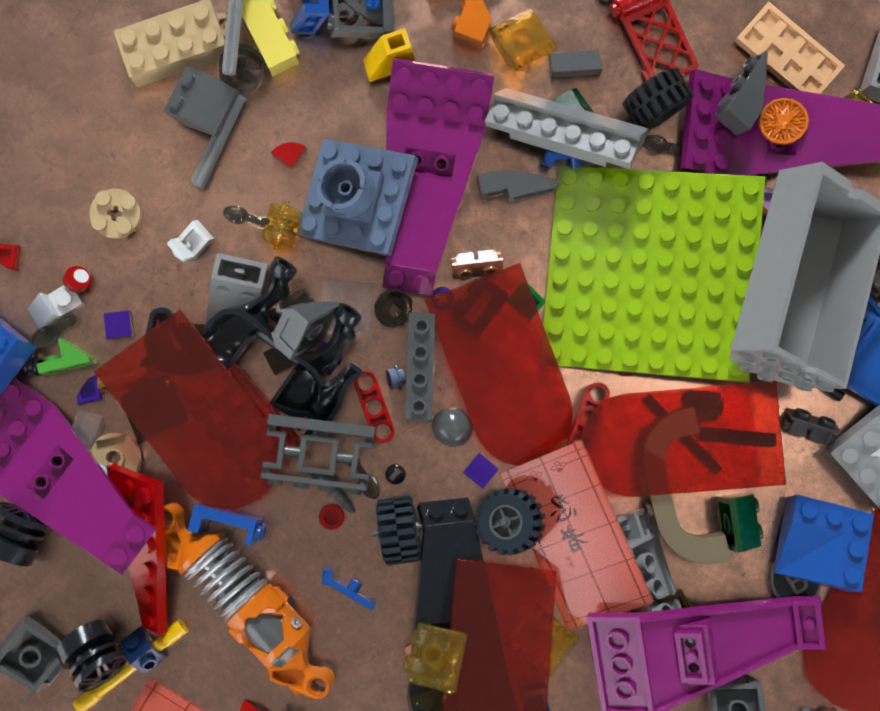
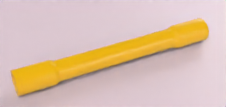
M177 620L167 628L166 632L160 634L153 641L155 648L161 652L166 647L171 646L188 632V628L183 621ZM127 662L126 666L114 678L73 701L76 711H87L137 669L130 666L129 662Z

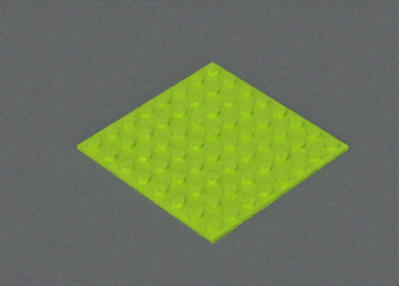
M558 166L557 181L559 187L556 190L540 365L749 383L750 372L740 370L739 365L730 361L729 357L761 238L765 176Z

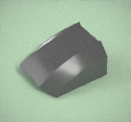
M307 302L282 309L281 318L275 330L271 332L275 347L286 357L292 359L321 343L335 318L334 312L340 303Z
M25 615L0 643V672L33 692L38 693L50 686L64 670L54 653L56 646L61 640L41 624Z
M743 675L709 691V711H766L761 681L749 675Z

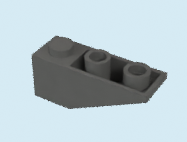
M766 51L757 56L752 55L745 61L743 72L733 80L730 85L731 91L718 104L719 110L714 117L735 135L750 130L763 110L768 58Z

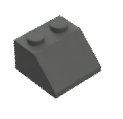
M186 66L169 98L164 112L184 126L218 137L240 92L204 71Z

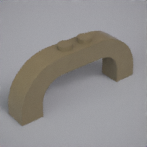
M687 406L672 410L654 422L647 431L641 446L640 464L643 476L639 477L642 492H647L649 502H645L648 517H653L661 537L673 551L683 558L701 564H717L732 561L724 533L717 531L695 535L682 529L678 522L665 470L664 458L668 447L675 440L683 436L700 433L694 407Z

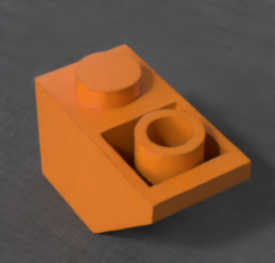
M462 0L460 8H463L460 16H455L451 28L454 31V41L482 51L491 27L492 18L483 0Z

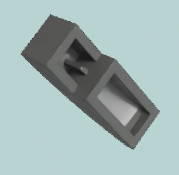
M494 171L477 174L476 180L481 200L506 194L508 203L556 192L559 187L557 180L519 171Z

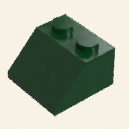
M739 493L716 496L721 532L726 536L729 550L739 553L760 547L761 539H763V529L761 524H758L759 502L757 498H754V494Z

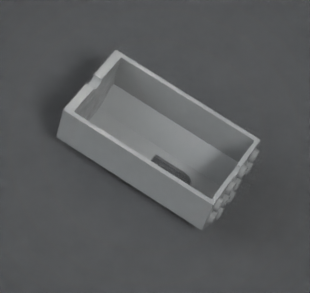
M824 162L783 169L778 172L730 350L729 360L739 365L740 370L757 374V378L763 381H777L793 385L795 388L803 391H812V388H818L822 391L833 392L834 389L847 388L880 255V200L863 189L852 188V181Z

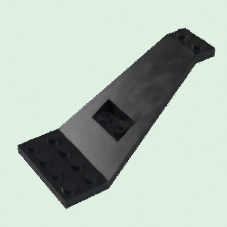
M469 498L419 502L417 510L423 535L407 690L409 710L517 711L507 675L480 541L475 530L477 527L474 524V515ZM464 635L469 636L471 641L465 640ZM439 639L445 640L446 645H442Z

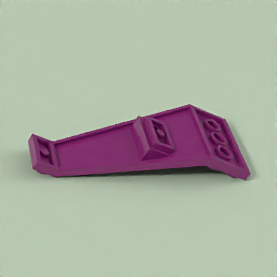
M398 58L393 59L387 103L386 150L418 155L421 157V161L417 162L392 255H385L383 288L433 296L436 272L486 129L485 119L489 113L495 74ZM443 159L447 164L440 166L437 161Z
M698 69L690 71L688 86L694 96L686 106L680 170L693 173L757 176L775 174L779 170L824 162L829 167L880 162V104L765 85L763 109L773 100L789 98L801 103L806 109L809 118L808 128L802 138L791 144L779 145L770 142L761 133L759 127L760 115L750 130L739 135H735L714 117L719 110L718 104L720 100L731 91L730 85L734 79Z
M15 376L0 395V495L123 575L157 528L133 512L56 404ZM55 456L62 458L61 465L54 463ZM39 477L45 478V486L38 484Z
M793 596L642 613L589 612L587 616L602 711H669L796 650H826L820 596ZM688 638H691V639H693L696 643H690V642H688L687 639H688ZM691 663H695V664H697L699 667H698V668H694V667L691 666Z

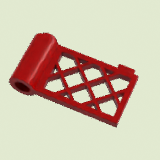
M612 0V4H610L611 14L614 18L622 21L645 70L641 73L645 81L655 76L653 71L656 64L669 69L678 68L682 76L700 67L669 0ZM662 8L665 9L668 15L666 24L653 20L655 12ZM636 20L648 23L644 35L635 32L631 23ZM651 25L664 29L660 41L647 36ZM667 31L677 35L679 41L676 47L664 43ZM645 41L658 46L655 57L645 54L643 50ZM662 47L674 52L671 63L658 59ZM678 53L687 56L690 66L681 68L674 65Z

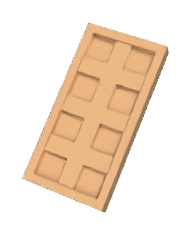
M770 2L762 8L734 41L751 56H757L766 51L768 53L767 69L790 89L821 94L845 67L840 60Z

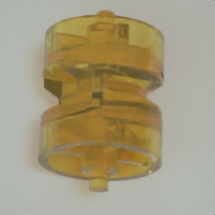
M285 201V205L270 204L267 213V219L270 223L265 224L261 239L274 245L273 250L278 251V248L281 246L293 248L296 239V233L293 230L299 226L302 212L290 207L289 201Z

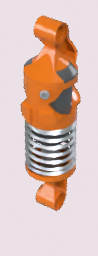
M174 502L165 505V564L167 568L178 571L181 575H184L186 580H190L199 571L203 570L204 573L193 583L192 587L199 586L210 577L211 580L199 591V595H203L215 584L217 585L206 598V602H211L215 598L216 602L213 605V609L216 610L222 607L219 617L226 616L224 622H227L226 625L229 627L228 633L238 644H244L267 669L269 680L278 685L287 686L297 697L302 693L314 699L324 698L335 682V675L328 667L310 665L308 646L311 627L288 603L289 597L279 586H272L271 583L268 584L267 579L260 580V572H255L251 575L253 565H247L242 569L246 564L247 557L237 560L240 550L231 552L233 543H227L228 537H226L222 530L203 531L200 533L187 531L183 507ZM166 511L172 515V522L167 520ZM316 679L324 681L325 687L319 686Z

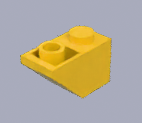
M405 28L381 36L363 59L370 82L390 76L394 58L416 61Z

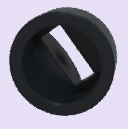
M399 464L390 465L385 472L386 480L393 485L402 483L406 477L405 469ZM397 469L401 470L402 472L393 481L389 478Z

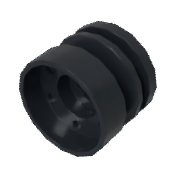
M0 502V560L18 566H31L39 551V546L31 540H44L46 535L43 531H48L50 527L19 506Z
M104 620L91 621L75 629L61 640L54 652L63 668L70 670L68 676L80 693L94 690L114 678L121 672L129 660L126 653L121 651L120 644L113 642L115 637Z

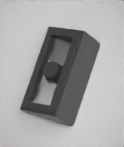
M599 50L549 53L551 78L600 75L603 70Z

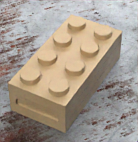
M202 0L114 30L113 32L129 78L138 88L182 73L186 66L196 68L222 59L227 15L217 13L211 0ZM222 23L225 24V29H222Z

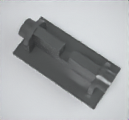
M796 408V410L786 409L790 418L783 421L782 428L786 429L788 433L805 437L809 429L811 432L808 438L825 445L834 443L836 435L833 433L841 435L836 422L829 417L821 416L818 418L801 408Z

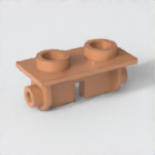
M496 249L478 251L479 260H474L473 252L455 254V256L451 257L453 279H469L482 275L491 277L503 274L501 251L496 252Z

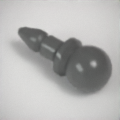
M336 474L335 476L324 475V480L339 481ZM336 487L335 492H328L329 498L334 495L343 509L351 514L355 512L352 502L341 491L342 488Z

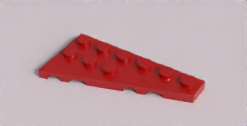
M117 464L108 465L106 468L109 479L133 512L157 528L130 564L129 570L142 626L159 635L167 631L164 483Z

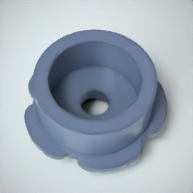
M394 365L392 369L386 370L389 388L391 390H401L402 385L406 384L403 369L399 370Z

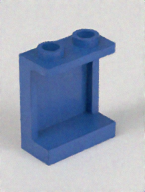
M301 0L302 7L290 22V32L295 34H315L330 15L328 0Z
M202 502L194 505L187 531L200 533L208 530L210 522L213 520L247 529L248 534L245 545L252 546L264 538L267 524L263 523L265 519L263 516L209 502Z

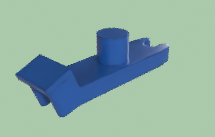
M546 151L543 161H540V164L552 168L555 160L570 159L571 168L581 167V159L557 152Z
M322 569V584L329 585L369 610H373L376 603L358 593L362 586L361 582L352 578L349 585L346 586L333 578L334 569Z

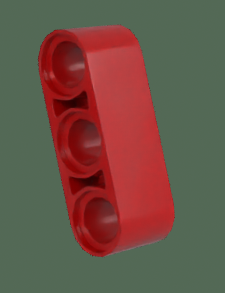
M363 371L361 377L354 380L357 396L368 426L376 427V429L381 424L389 426L390 435L388 438L380 439L376 435V429L374 440L379 443H388L395 435L392 419L377 378L371 372ZM365 376L371 377L373 380V386L369 390H362L359 386L361 378ZM373 400L379 401L382 405L380 413L372 415L368 411V404Z
M596 382L585 388L568 433L566 445L572 444L573 439L577 435H581L585 439L587 452L590 451L610 398V390L604 383ZM594 387L602 391V399L599 402L591 398V390ZM586 411L591 412L594 416V421L590 426L582 422V415Z

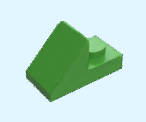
M58 338L61 355L45 357V362L37 363L36 365L38 374L52 375L97 364V359L68 340Z

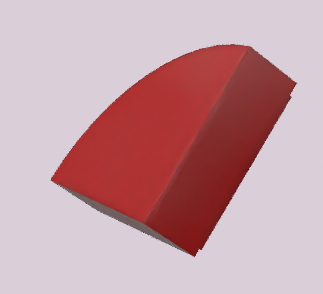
M287 142L277 146L271 154L293 169L307 148L299 143Z
M0 244V263L5 268L18 271L21 247L18 245Z

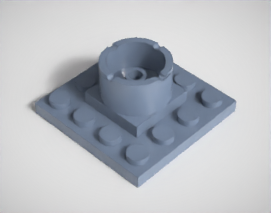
M323 139L296 235L301 238L391 256L418 158L411 154Z

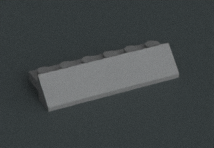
M508 88L494 94L495 100L485 119L487 127L509 133L510 139L606 167L608 162L628 169L631 168L637 152H640L649 131L645 127Z
M646 506L616 515L654 600L650 603L645 601L644 605L630 609L631 613L680 609L679 598L667 603H659L658 601L670 594L675 595L676 589L653 519L648 517ZM691 638L687 639L688 642L693 643Z

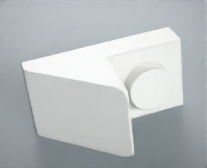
M63 285L48 295L39 293L28 307V311L39 330L43 331L86 304L79 293L72 292Z

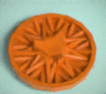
M780 98L771 101L764 107L760 114L759 127L763 136L770 142L787 145L802 138L808 128L809 118L806 109L801 103L794 99Z

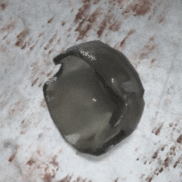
M395 288L385 290L379 294L374 304L376 319L387 327L395 328L402 326L408 321L409 313H412L413 301L405 291Z

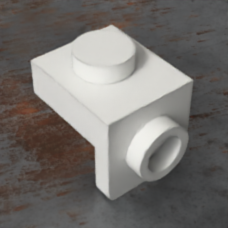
M194 220L178 238L170 239L167 245L172 249V253L176 258L186 262L197 259L214 238L199 220Z

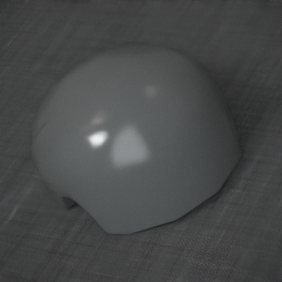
M450 407L442 409L434 417L432 431L435 438L444 445L458 447L464 445L471 438L473 425L470 417L464 411Z

